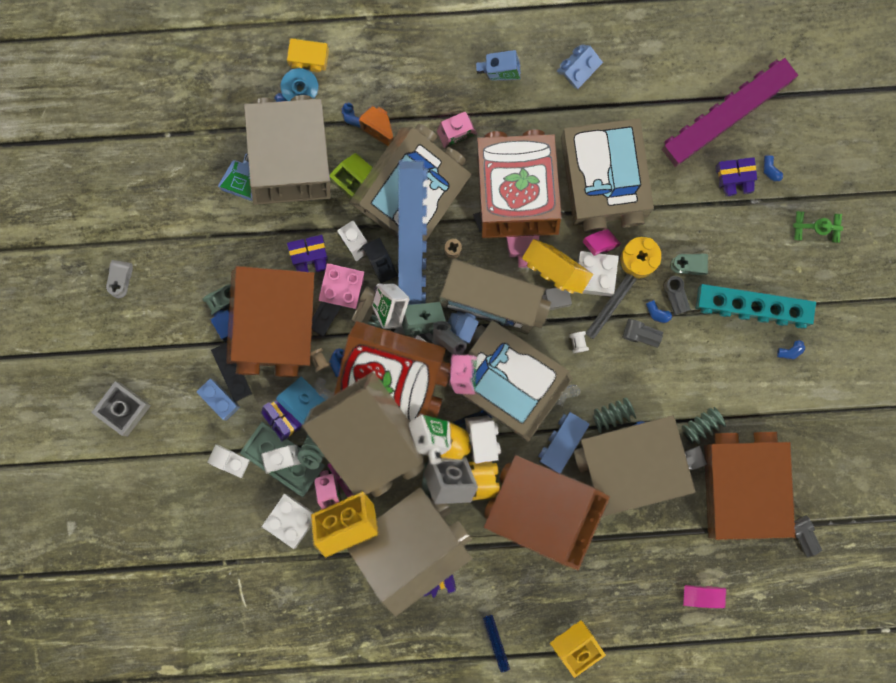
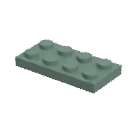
M261 422L239 454L265 471L261 454L296 444L288 439L281 442L273 429L264 422ZM321 462L319 463V468L312 470L300 464L269 474L301 497H304L326 465Z

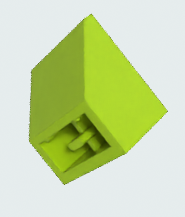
M354 153L329 175L330 181L351 199L373 167L357 153Z

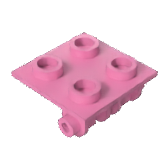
M327 263L319 301L356 309L365 272Z

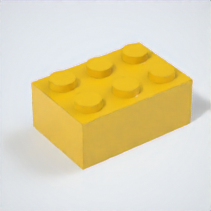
M536 239L532 240L522 257L527 262V267L534 271H540L541 277L548 281H554L555 287L572 294L574 292L582 294L593 276L592 272L553 245Z
M364 492L311 514L314 545L325 557L379 535L374 504Z

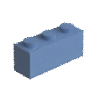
M571 412L567 415H562L558 422L561 426L557 432L553 430L548 439L550 441L547 448L543 447L538 455L541 458L539 461L541 464L559 474L590 425Z

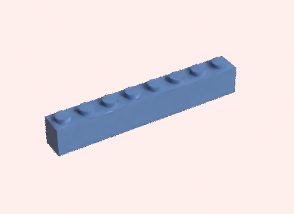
M399 161L398 287L410 298L408 305L426 303V292H422V287H426V275H422V270H426V258H422V253H426V241H423V235H427V223H423V217H427V205H423V199H427V187H423V181H427L428 168H424V161Z

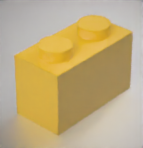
M290 38L287 55L288 65L293 69L308 68L313 72L326 71L329 53L328 44Z

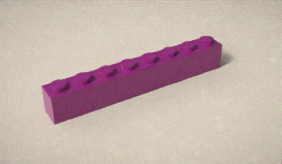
M783 58L781 61L777 59L768 66L770 69L766 72L761 70L753 77L755 80L751 83L748 81L743 83L739 87L740 91L735 94L733 92L728 94L724 98L725 102L720 105L718 103L713 105L707 115L701 114L694 120L695 123L690 127L689 125L683 127L677 137H669L664 142L665 145L662 151L674 167H677L792 83L799 75L786 58Z

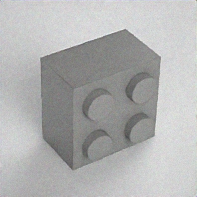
M115 381L91 413L120 435L128 436L151 405L122 383Z
M466 457L462 459L442 458V462L438 464H431L429 460L424 471V477L434 504L471 503L478 485Z

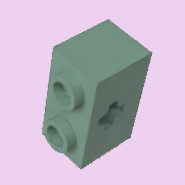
M441 303L408 305L402 322L404 334L413 336L424 333L433 334L434 323L445 321Z

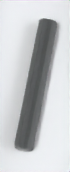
M628 274L587 330L586 335L594 339L635 283L636 278L633 275Z

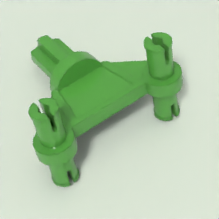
M796 211V223H793V228H795L794 240H802L803 229H814L818 235H827L830 231H833L832 242L840 243V231H843V226H841L842 214H834L833 224L826 218H820L814 224H803L804 212Z

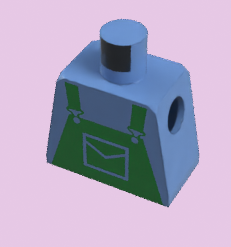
M516 50L487 54L486 62L476 63L477 74L487 73L490 80L521 79L520 60Z
M246 154L242 163L236 160L232 161L218 187L224 192L253 201L248 154Z

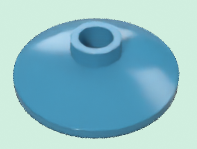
M292 69L284 75L281 81L282 95L287 101H291L293 97L298 95H308L314 99L318 93V81L315 75L307 69ZM299 86H302L304 89L303 91L299 92L297 91V88Z

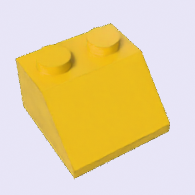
M582 620L572 625L570 629L550 642L574 678L606 656Z

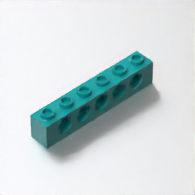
M701 284L698 287L695 309L700 310V313L703 314L718 312L719 316L723 317L737 315L738 319L742 320L757 318V322L769 323L770 320L776 321V324L781 326H788L789 323L795 324L796 328L807 329V326L814 324L816 302ZM714 297L721 299V306H716L713 303ZM733 300L739 301V309H735L733 307ZM752 303L758 304V312L752 310ZM771 305L778 309L777 315L771 313ZM790 308L796 311V318L790 316Z

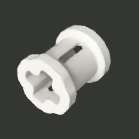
M585 331L569 334V338L572 340L573 354L589 350V347L586 346Z

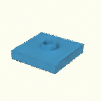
M302 376L276 398L302 425L310 410L326 400Z

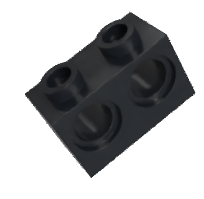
M380 237L363 245L371 266L381 284L398 276Z

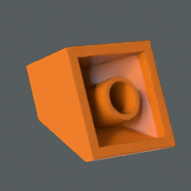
M372 106L359 118L361 130L389 146L393 140V134L388 113L380 107L375 108Z

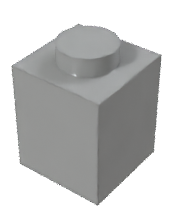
M558 288L546 289L545 295H542V299L551 301L549 310L570 307L572 305L570 292L566 290L562 291Z

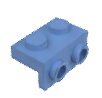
M579 45L573 50V54L560 64L557 72L564 75L575 89H579L603 61L591 46Z

